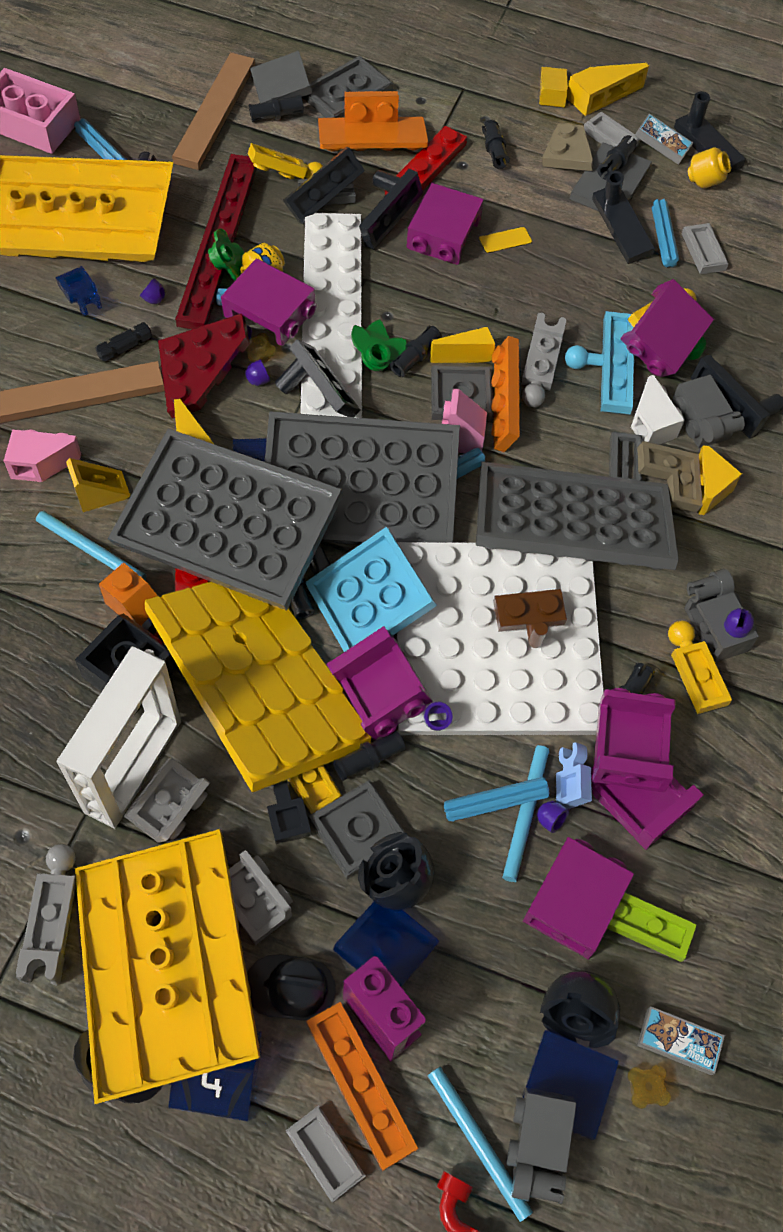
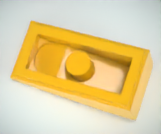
M541 67L539 105L565 107L568 89L567 69Z
M488 327L435 339L431 343L430 362L492 361L495 342Z
M324 765L288 779L298 796L302 797L304 805L310 814L315 813L342 796Z

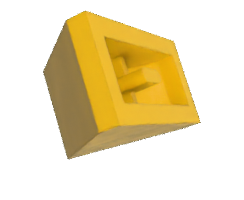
M703 445L699 453L703 506L698 510V515H705L732 493L742 475L741 472L710 446Z
M72 458L66 461L83 512L120 502L130 497L122 471Z

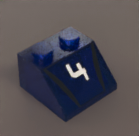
M257 1031L261 1057L264 1038L262 1031ZM260 1058L171 1083L168 1108L248 1122Z

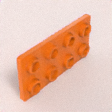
M398 91L344 92V118H318L320 148L328 151H338L345 147L356 151H364L368 148H380L386 151L394 148L418 150L428 147V138L423 117H398Z

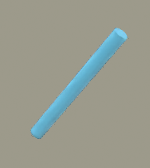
M41 511L37 515L36 521L113 570L124 562L146 580V574L47 512Z
M541 745L536 746L527 780L543 777L549 748ZM537 800L521 804L502 877L506 881H517Z
M437 1068L428 1075L430 1081L519 1222L523 1221L533 1213L526 1200L511 1197L513 1179L442 1068Z

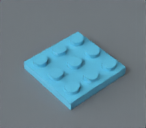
M387 527L306 581L310 593L344 652L383 626L394 635L437 606Z

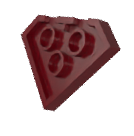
M242 313L158 340L166 406L172 419L175 418L174 399H181L190 413L201 410L208 401L206 395L214 385L219 386L232 368L230 363L239 352L243 353L249 346L246 320Z

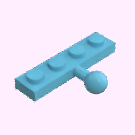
M605 312L602 354L588 353L584 347L579 345L570 347L565 354V362L572 369H581L586 364L602 366L600 411L631 414L633 408L634 355L627 350L626 345L620 339L624 333L634 328L627 320L632 314Z

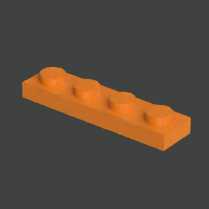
M508 336L500 346H496L492 354L494 375L491 384L494 387V398L491 409L494 411V423L491 434L494 436V450L505 452L520 437L519 339Z
M339 1002L307 1020L306 1024L382 1172L417 1151L418 1147L342 1003Z

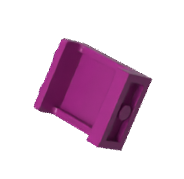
M431 183L408 227L407 248L458 265L461 260L463 246L473 226L478 227L481 221L484 199Z
M257 258L221 296L224 317L229 318L242 313L244 317L274 332L277 344L284 346L289 339L296 336L299 327L306 319H310L314 315L317 308L315 289Z
M674 279L656 287L651 294L655 298L635 327L631 331L624 333L620 338L626 345L627 350L631 354L638 356L647 365V369L659 377L668 376L678 371L714 320Z
M385 626L327 663L332 675L341 682L360 716L362 728L375 740L391 734L397 725L408 718L420 715L426 709V706L433 702L397 640Z
M623 688L604 690L598 707L593 782L665 793L673 780V766L669 765L671 715L675 709L676 700L656 693L647 695L630 693V691Z
M594 767L591 769L592 794L645 850L691 811L704 795L694 784L686 790L674 777L665 793L593 782Z
M567 837L522 922L589 960L596 951L634 873L627 870V866L620 860L612 857L605 858L596 853L594 848L586 841L581 839L573 840Z
M372 957L344 980V1002L390 1062L422 1036L418 1029L426 1021L424 1015L378 957Z

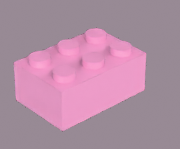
M3 68L0 72V134L53 154L73 130L75 122L80 120L75 93Z

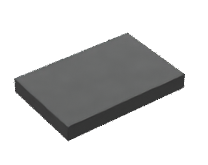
M358 56L309 83L312 93L302 98L325 118H344V92L393 91V83L361 56Z
M602 143L593 157V171H584L571 192L570 200L598 211L592 196L593 192L605 188L606 180L603 178L607 171L600 177L597 168L607 158L608 151L614 146ZM632 153L628 157V162L625 166L617 170L624 176L622 190L629 202L648 173L652 161Z

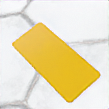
M525 227L479 237L487 253L532 243Z

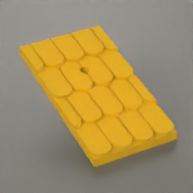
M0 155V255L18 257L20 254L50 258L64 256L108 261V258L139 262L154 260L174 162Z
M213 582L145 600L146 613L252 793L340 759L359 749L360 744L366 741L370 743L371 736L362 728V720L343 694L342 686L311 645L310 637L289 609L286 611Z
M220 829L75 868L94 1105L261 1058L222 831ZM160 913V923L157 926H153L152 920L154 916Z

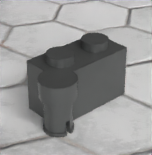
M711 375L678 384L672 402L682 412L687 435L694 440L698 449L702 448L703 445L709 446L729 440L733 432L744 429L743 416L736 418L741 413L738 411L733 412Z
M720 569L711 572L709 577L689 582L687 584V593L689 596L696 594V596L691 597L687 601L684 609L702 642H706L714 662L717 663L749 652L759 637L755 623L750 633L743 638H735L729 635L724 628V621L728 614L737 608L743 609L741 599L734 591V581L730 572L727 569ZM740 618L737 626L742 628L744 620Z
M525 1087L524 1098H516L513 1122L520 1124L518 1140L510 1139L507 1154V1165L513 1166L512 1198L529 1201V1197L563 1204V1191H565L566 1176L563 1173L567 1171L576 1108L574 1097Z

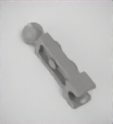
M544 313L537 315L521 385H526L522 392V400L529 407L540 406L545 400V390L550 391L566 325L564 317L559 318L556 325L550 326L545 323Z
M65 844L54 845L49 849L46 855V865L51 870L50 874H37L23 948L20 949L16 969V977L22 983H30L34 971L40 966H46L45 977L53 985L57 986L61 982L65 960L63 956L76 890L75 876L65 875L75 863V852L70 846Z

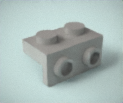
M170 757L158 770L124 817L158 843L167 841L169 838L174 840L185 827L186 822L183 821V818L189 810L195 811L207 797L208 793L204 790L210 782L205 778L198 779Z
M245 850L239 854L240 861L229 869L238 923L253 943L257 945L292 917L289 905L293 901L281 884L275 887L268 879L267 875L270 874V871L258 855L252 858Z

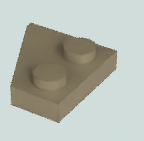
M558 123L542 156L543 167L593 171V158L583 125Z

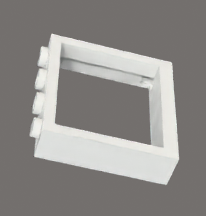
M133 646L130 648L56 761L84 814L114 829L181 723L166 663L164 660L156 657L152 650L146 649L142 651ZM142 703L145 712L104 775L101 766Z

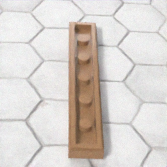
M230 52L172 156L173 164L196 170L200 169L251 75L250 68L255 67L254 58Z
M158 361L0 391V423L164 391V384Z

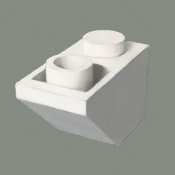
M651 375L647 379L631 428L635 434L642 435V442L646 441L660 445L678 437L684 419L680 409L675 407L668 397L665 387L660 385L654 375Z

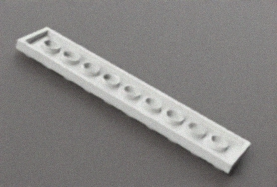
M314 213L305 217L304 283L315 289L317 308L314 315L303 323L302 342L316 348L361 409L354 418H362L361 352L354 346L351 339L353 326L361 327V232L359 229L361 214ZM308 374L301 380V414L347 417L335 412Z

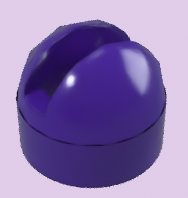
M153 278L142 291L140 297L150 304H158L165 297V289L160 282Z
M261 359L247 367L245 373L250 384L261 386L270 382Z
M741 608L731 611L724 621L726 632L735 638L746 637L754 626V617L751 612ZM740 618L744 620L742 628L737 626Z
M434 702L425 709L423 718L428 728L434 731H441L451 724L453 714L447 704ZM446 713V720L429 721V715Z
M555 801L544 803L538 809V821L549 832L555 833L566 821L569 810Z

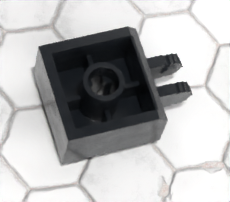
M124 613L118 615L75 659L82 678L101 692L132 646L142 651L146 649L154 651L156 657L165 661L169 678L179 667L160 635L158 637L154 636L157 630L150 618L142 625H139ZM142 703L136 713L143 707Z

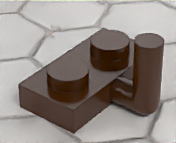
M561 589L494 596L493 603L498 632L526 629L529 645L532 648H539L542 645L548 632V627L565 625L567 621Z

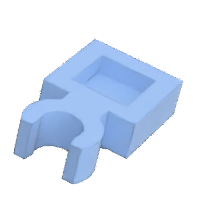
M577 742L572 745L573 751L564 747L560 748L559 760L563 764V771L556 773V802L567 809L592 801L591 767L584 765L588 754L587 747Z

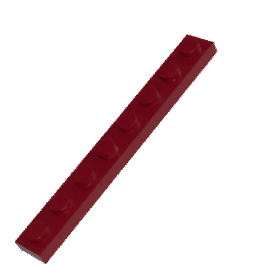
M230 155L175 318L177 327L195 329L207 325L216 300L217 289L220 287L225 269L218 270L213 265L208 250L215 242L214 232L220 228L227 232L231 243H234L257 171V167L253 165L249 156Z

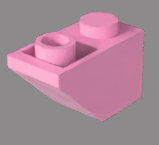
M453 388L451 401L445 400L442 424L460 425L458 453H467L474 448H480L482 451L487 412L460 389Z
M12 430L4 463L11 479L43 482L68 467L66 461L69 458L80 460L81 452L77 438L73 435L66 433H43L35 430Z

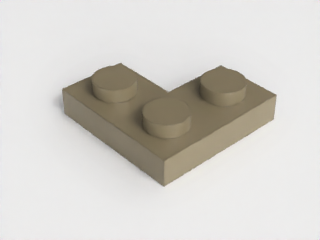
M643 441L637 447L638 473L667 480L671 507L697 512L703 506L699 454Z

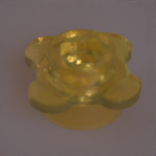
M260 333L249 339L250 344L246 351L251 362L261 359L262 363H265L270 357L275 355L276 347L269 343V336L267 334Z
M654 1065L651 1069L641 1070L638 1067H633L629 1070L627 1078L631 1082V1101L635 1107L643 1109L647 1105L652 1104L664 1107L670 1102L671 1095L666 1090L664 1082L667 1074L663 1067ZM646 1083H650L652 1085L651 1091L646 1089Z

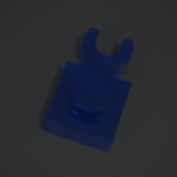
M83 266L56 277L57 284L71 304L78 301L80 312L83 315H88L86 306L88 304H95L98 309L102 308L96 285Z

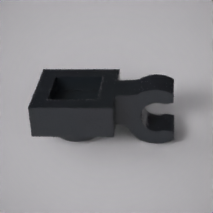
M287 779L272 785L277 804L267 806L275 844L310 836L311 830L302 797L291 800Z

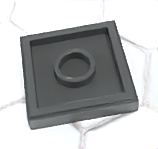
M299 51L250 68L260 103L271 101V98L277 97L279 100L298 95L303 97L312 93Z
M431 366L432 420H443L445 400L451 401L454 388L460 389L487 412L486 421H492L491 367Z
M370 780L309 816L310 823L346 879L359 872V866L363 859L368 862L370 856L374 853L370 848L377 841L389 834L404 832Z

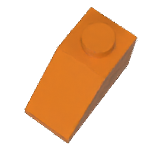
M124 562L99 583L105 604L118 615L124 613L139 625H142L149 618L145 611V600L157 597V594L141 576ZM158 631L154 634V636H159Z

